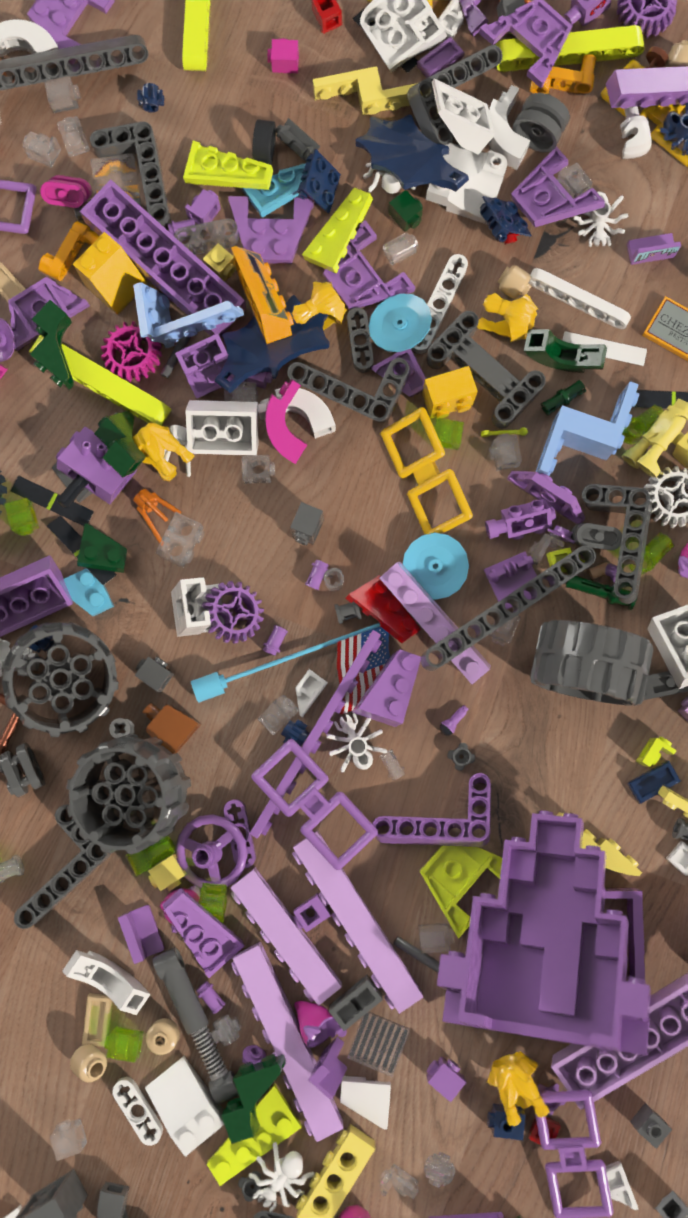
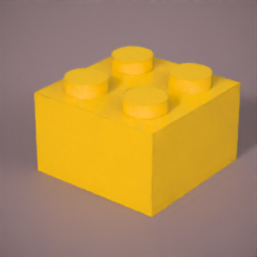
M467 366L425 379L422 396L430 419L435 417L442 419L449 416L451 412L458 410L461 413L469 410L473 406L478 391L471 370Z

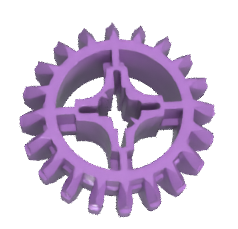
M618 0L617 15H619V23H624V27L640 26L646 38L651 34L656 37L659 32L663 33L671 24L676 13L677 0Z
M233 581L227 582V585L222 582L218 585V588L213 587L211 589L212 594L208 593L205 596L208 602L202 603V607L209 611L212 627L208 630V633L216 631L215 639L218 640L223 636L224 643H228L231 639L232 643L236 644L239 639L244 642L247 640V636L253 637L255 635L253 630L257 631L260 629L258 622H262L264 618L258 614L264 612V609L258 608L257 605L262 600L254 599L257 592L254 591L250 594V586L247 585L242 589V582L236 583L235 586ZM233 595L228 604H217L221 596ZM241 600L245 603L248 610L244 609ZM231 608L234 609L233 612H236V615L234 617L229 612V609ZM217 614L224 619V625L220 622ZM237 620H248L243 629L233 630Z

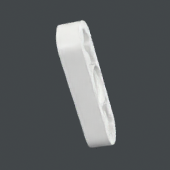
M130 1077L120 1078L113 1087V1096L141 1142L149 1146L156 1144L163 1133L161 1122L136 1082ZM121 1084H122L124 1087H126V1086H129V1087H130V1090L128 1091V1095L130 1096L131 1099L133 1098L134 1095L137 1097V1098L133 1099V1100L129 1103V1105L126 1104V1102H128V1100H129V1097H128L127 1093L124 1092V1093L121 1094L120 1091H119V1090L122 1088ZM133 1105H141L144 1108V1115L135 1117L131 1111ZM149 1117L150 1119H148L147 1123L145 1124V1119ZM148 1127L156 1129L155 1137L152 1134L146 1135Z

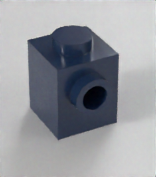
M493 1103L492 1112H488L487 1126L491 1128L493 1137L523 1141L525 1113L523 1109L516 1106L517 1113L522 1120L521 1123L517 1126H509L504 1105Z

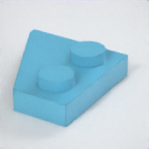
M87 568L64 578L72 600L90 615L96 616L114 607L105 585H102Z

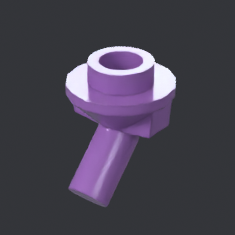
M247 1046L242 1053V1063H259L266 1057V1053L258 1046Z

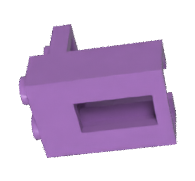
M218 333L175 353L196 399L222 388L215 382V378L221 373L228 354ZM230 376L227 378L229 382L233 379Z

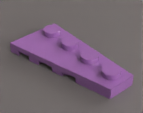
M182 888L162 904L164 911L177 931L182 935L188 948L191 949L208 978L244 947L243 941Z

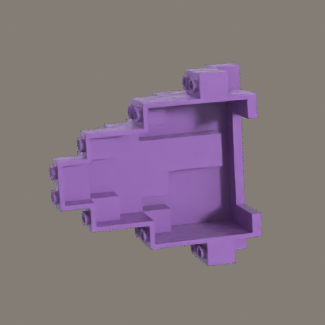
M539 811V814L532 813L529 842L520 837L504 840L498 899L495 898V895L481 893L480 897L473 896L466 955L456 951H449L448 955L441 954L437 986L446 990L442 1021L647 1056L650 985H646L644 979L629 977L628 982H626L627 916L622 915L621 911L607 910L604 913L606 853L601 851V847L587 845L586 849L582 848L584 823L582 818H578V815L564 813L563 816H554V813L550 811Z

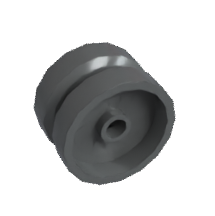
M533 93L524 102L512 129L518 135L530 140L528 148L539 152H551L556 148L562 133L570 120L569 110L561 101L549 94Z

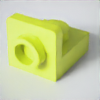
M661 736L659 738H650L636 762L642 766L651 767L660 759V750L670 755H674L676 750L671 747L672 743Z

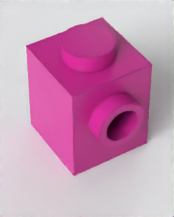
M272 39V48L267 51V61L272 65V73L298 74V40Z

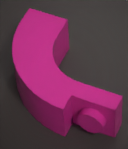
M291 379L289 383L285 381L279 390L280 398L271 394L265 410V424L268 436L276 450L283 457L296 464L307 447V443L291 433L286 426L285 413L287 407L301 386Z

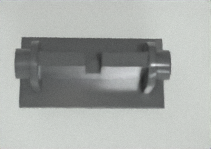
M290 118L287 119L284 126L278 125L275 130L277 137L305 162L306 158L314 153V149L319 150L320 145Z

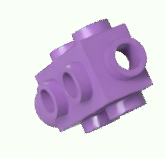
M546 499L533 500L530 503L514 505L501 510L502 519L485 521V528L489 539L506 533L508 538L518 540L522 539L527 533H544L547 528L552 527V520L556 519L554 507L549 506Z

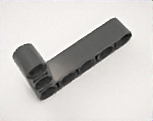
M490 45L422 80L408 90V101L421 132L432 142L448 145L453 140V134L438 114L432 86L433 79L456 88L499 65L502 61V52L498 46Z
M136 122L94 131L90 136V143L99 159L107 160L137 154L147 211L155 220H157L158 216H164L157 221L168 230L171 217L157 142L152 126L147 122ZM154 196H160L157 199H152Z
M395 358L392 360L374 397L300 362L291 364L287 373L290 380L293 379L301 386L373 420L385 422L391 416L411 370L409 364L404 359ZM400 363L404 364L406 367L404 374L395 375L394 367ZM302 367L304 369V376L301 379H296L294 372L297 368ZM318 377H323L325 380V384L321 389H316L314 386V382ZM392 384L396 387V392L393 396L388 397L384 394V389L387 385ZM343 386L345 395L338 399L335 397L334 391L337 387ZM358 396L365 397L366 402L362 408L355 406L354 401ZM379 405H383L386 408V414L381 418L376 417L374 412L375 408Z
M589 484L582 491V498L588 509L626 514L614 592L620 602L630 604L637 599L652 509L650 494L646 489L638 487ZM592 494L599 495L595 501L588 500ZM615 496L623 497L618 503L611 502ZM638 498L646 499V502L642 505L634 504ZM635 520L643 521L639 527H632L631 523ZM631 542L639 543L638 548L635 550H629L627 547ZM628 564L636 566L635 570L630 573L624 572V567ZM628 586L632 588L629 595L624 596L620 594L623 587Z
M70 804L62 805L56 810L55 820L82 851L15 912L14 922L21 929H28L42 920L111 855L104 852L103 856H98L95 853V846L97 844L89 839L85 841L79 835L80 829L73 818L71 821L65 819L64 812ZM79 860L86 864L87 868L84 873L80 872L77 868ZM61 877L68 880L69 885L67 889H63L60 886L59 881ZM43 894H47L50 897L49 906L42 902ZM25 910L32 914L31 922L25 920Z

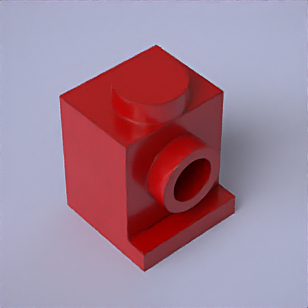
M311 0L312 11L323 34L342 26V10L336 0Z

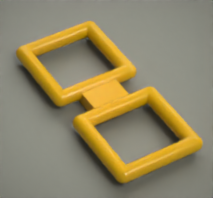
M631 60L623 69H640L645 67L636 60ZM605 87L601 92V97L610 104L607 87ZM677 104L676 106L668 105L665 107L656 105L644 108L639 113V116H645L646 119L648 117L657 125L651 132V139L684 166L688 167V155L682 156V151L678 147L672 150V142L669 140L665 141L664 136L660 132L668 113L671 111L678 114L682 111L685 112L686 105ZM621 107L615 108L618 112L625 116L624 109H622Z
M420 407L381 431V437L399 477L405 478L414 474L418 486L407 492V496L424 535L431 533L443 534L473 517L454 471L447 469L440 473L435 461L443 457L445 451L424 407ZM420 419L434 451L404 467L391 435ZM447 480L462 513L431 528L418 496Z

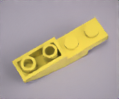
M559 812L556 816H563L564 813ZM585 829L583 831L582 848L586 849L587 845L601 847V851L606 853L607 869L633 876H640L642 874L637 868L639 864L631 856L627 855L625 857L619 852L621 847L611 838L608 841L600 838L595 843L594 841L597 838L589 830Z

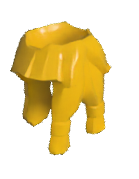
M313 282L311 299L304 304L294 306L292 316L296 323L305 324L312 316L318 313L327 314L328 317L323 325V330H326L333 323L342 324L347 309L334 290L332 282Z
M496 293L487 295L483 303L485 310L491 313H498L505 320L495 323L481 317L477 329L508 337L510 342L526 339L528 329L534 327L537 315L536 310L538 308L527 294L513 301L503 300Z
M148 423L133 436L134 443L146 456L142 463L152 465L159 473L161 479L170 482L177 475V467L164 459V449L175 452L185 463L190 462L194 458V455L170 433V428L156 423Z
M521 1051L505 1055L493 1061L487 1080L489 1085L495 1086L499 1090L509 1126H517L522 1121L517 1113L515 1103L522 1109L533 1105L535 1114L538 1117H545L550 1112L531 1077L538 1067V1062L530 1059Z

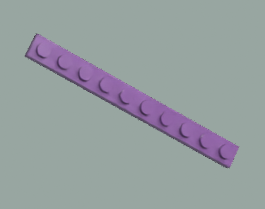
M372 630L303 744L302 749L308 755L310 752L316 753L322 743L318 740L322 732L328 733L334 723L330 719L335 712L339 714L346 703L342 700L345 694L353 692L358 683L355 680L359 672L364 673L370 663L367 660L371 652L376 653L382 644V641L379 640L381 634ZM297 757L276 789L282 798L286 793L291 794L297 784L294 781L298 772L303 774L307 768ZM271 799L249 833L257 839L261 834L265 836L273 824L269 822L273 813L278 815L281 811Z

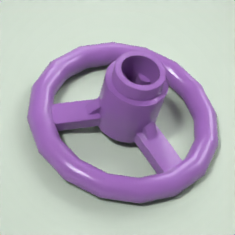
M214 814L199 816L187 823L178 836L175 848L176 860L182 870H185L187 873L184 877L198 888L208 891L224 889L235 883L244 871L248 856L246 841L239 828L227 818ZM214 824L227 830L218 840L206 841L202 844L188 838L193 830L202 825ZM234 839L238 851L236 866L228 876L222 879L218 867V862L222 858V848ZM185 848L193 852L192 860L197 867L208 868L211 881L199 878L191 871L186 862Z

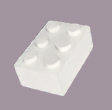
M189 400L186 408L189 452L192 454L257 455L259 445L258 402Z
M688 605L652 617L647 628L679 689L688 686Z

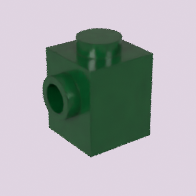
M404 190L389 202L388 214L404 232L410 228H416L421 223L423 206L419 199L413 198L407 190Z

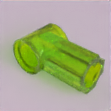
M655 404L639 416L631 418L628 427H625L622 433L625 436L623 442L629 445L636 444L642 438V435L649 431L656 419L664 411L661 406L659 407ZM629 428L635 429L638 434L632 433Z
M659 532L646 545L644 560L647 562V568H642L641 575L654 569L655 565L675 546L667 535ZM630 564L631 571H634L636 566Z
M166 836L138 853H128L125 856L137 877L153 868L154 864L173 855L176 850L172 839Z

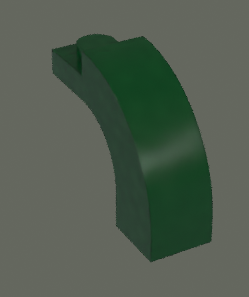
M528 329L524 352L531 359L544 366L567 372L584 373L585 369L603 370L607 347L605 344L568 343L555 337L550 329Z

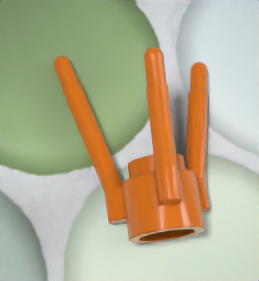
M142 489L133 500L138 505L136 510L143 516L159 544L164 546L161 536L146 511L148 513L154 511L165 522L168 521V518L156 507L158 503L178 515L181 514V511L160 498L155 492L150 493L147 489Z

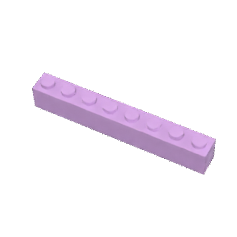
M318 830L315 831L314 833H315V834L324 842V844L328 847V845L326 844L325 840L323 839V837L321 836V834L319 833V831H318ZM307 838L294 845L293 849L295 852L292 855L299 865L304 864L308 870L305 875L312 886L316 884L321 892L318 895L324 905L327 906L329 904L334 911L331 915L338 926L343 925L347 931L344 936L350 946L356 945L360 952L357 956L365 968L369 966L372 970L373 975H371V978L378 989L382 987L387 995L384 998L391 1009L396 1008L400 1014L422 999L423 993L343 868L335 870Z
M261 941L236 953L233 957L234 962L231 963L236 976L240 975L244 982L242 985L243 992L246 998H251L254 1007H252L253 1014L257 1021L261 1020L265 1028L262 1030L263 1036L267 1044H272L275 1050L273 1054L275 1056L284 1054L286 1064L283 1067L285 1075H283L284 1082L289 1090L292 1089L296 1096L294 1103L298 1112L303 1111L306 1118L304 1124L309 1136L313 1135L316 1142L342 1130L343 1118L334 1099H329L308 1080L317 1062L310 1047L304 1043L301 1037L300 1026Z

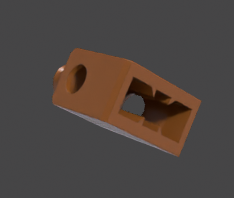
M151 702L142 712L151 720L145 728L146 732L151 738L157 737L163 741L161 745L172 754L177 753L201 726L200 722L169 704H166L160 710Z

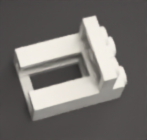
M204 578L180 580L171 591L177 637L206 633L212 628L209 611L202 607V603L208 602L205 596L208 593L212 594L211 589L213 587L218 588L219 584L205 585ZM221 598L219 599V601H218V603H217V604H219V605H222V600H221ZM217 614L220 622L224 625V619Z

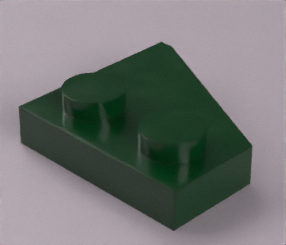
M85 524L77 566L124 573L127 548L91 525Z

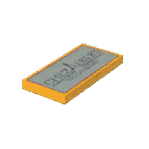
M665 296L642 336L688 361V308Z

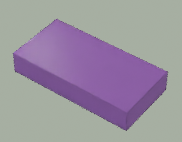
M449 37L417 61V67L428 78L455 64L464 57V51Z

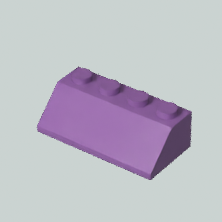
M50 555L0 577V637L73 604L63 575Z

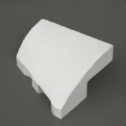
M343 1076L340 1103L380 1128L387 1129L391 1083L366 1080V1077Z

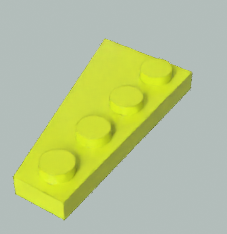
M193 141L183 179L186 184L269 190L273 168L272 165L247 157L242 159L234 153L228 152L226 154L218 151L215 147L208 146L207 148L201 146L199 142Z
M353 188L303 252L302 256L304 259L333 273H337L339 269L338 263L341 258L345 257L348 251L346 247L350 239H354L357 233L355 229L358 223H362L373 201L371 194Z
M275 1083L256 1104V1114L260 1127L255 1136L231 1144L228 1137L208 1160L207 1166L220 1186L256 1161L258 1156L261 1157L273 1149L274 1142L278 1145L301 1129L302 1124Z

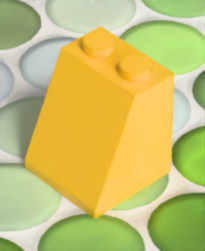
M105 232L73 263L85 287L117 315L135 298L133 285L139 282L147 285L146 280L123 248Z

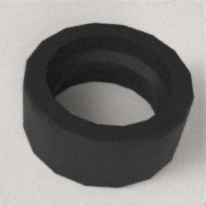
M256 120L252 145L253 160L272 165L276 140V125L274 121Z

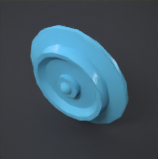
M398 294L388 297L377 306L371 315L369 322L371 339L378 347L389 352H401L413 348L424 339L430 330L432 317L429 306L422 298L413 294Z
M431 533L422 535L410 544L403 559L405 568L432 599L451 596L461 588L467 579L469 569L467 553L457 540L446 534Z

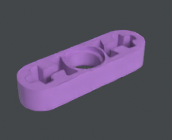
M233 799L224 806V816L230 821H235V816L233 813H229V809L232 808L234 803L236 807H241V811L238 812V819L244 818L245 823L239 822L235 825L245 828L247 832L245 841H249L250 845L246 846L247 854H251V858L245 864V868H248L256 860L255 847L252 835L249 834L251 829L245 804L238 799ZM233 839L232 841H230L234 861L236 863L238 858V851L235 845L236 842Z

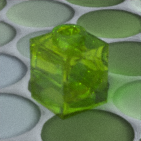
M436 419V423L433 426L443 448L459 450L464 422Z
M28 498L5 504L12 531L24 536L32 534L33 530L40 528L33 502Z
M203 883L199 904L220 922H224L227 906V885Z
M115 1027L111 1034H107L104 1049H108L106 1058L135 1063L140 1056L144 1031Z

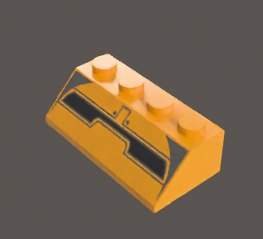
M237 246L231 247L238 278L266 344L292 336L291 326L294 325L290 312H285L284 310L286 304L283 296H278L277 294L279 288L275 278H270L272 273L268 262L264 263L261 255Z

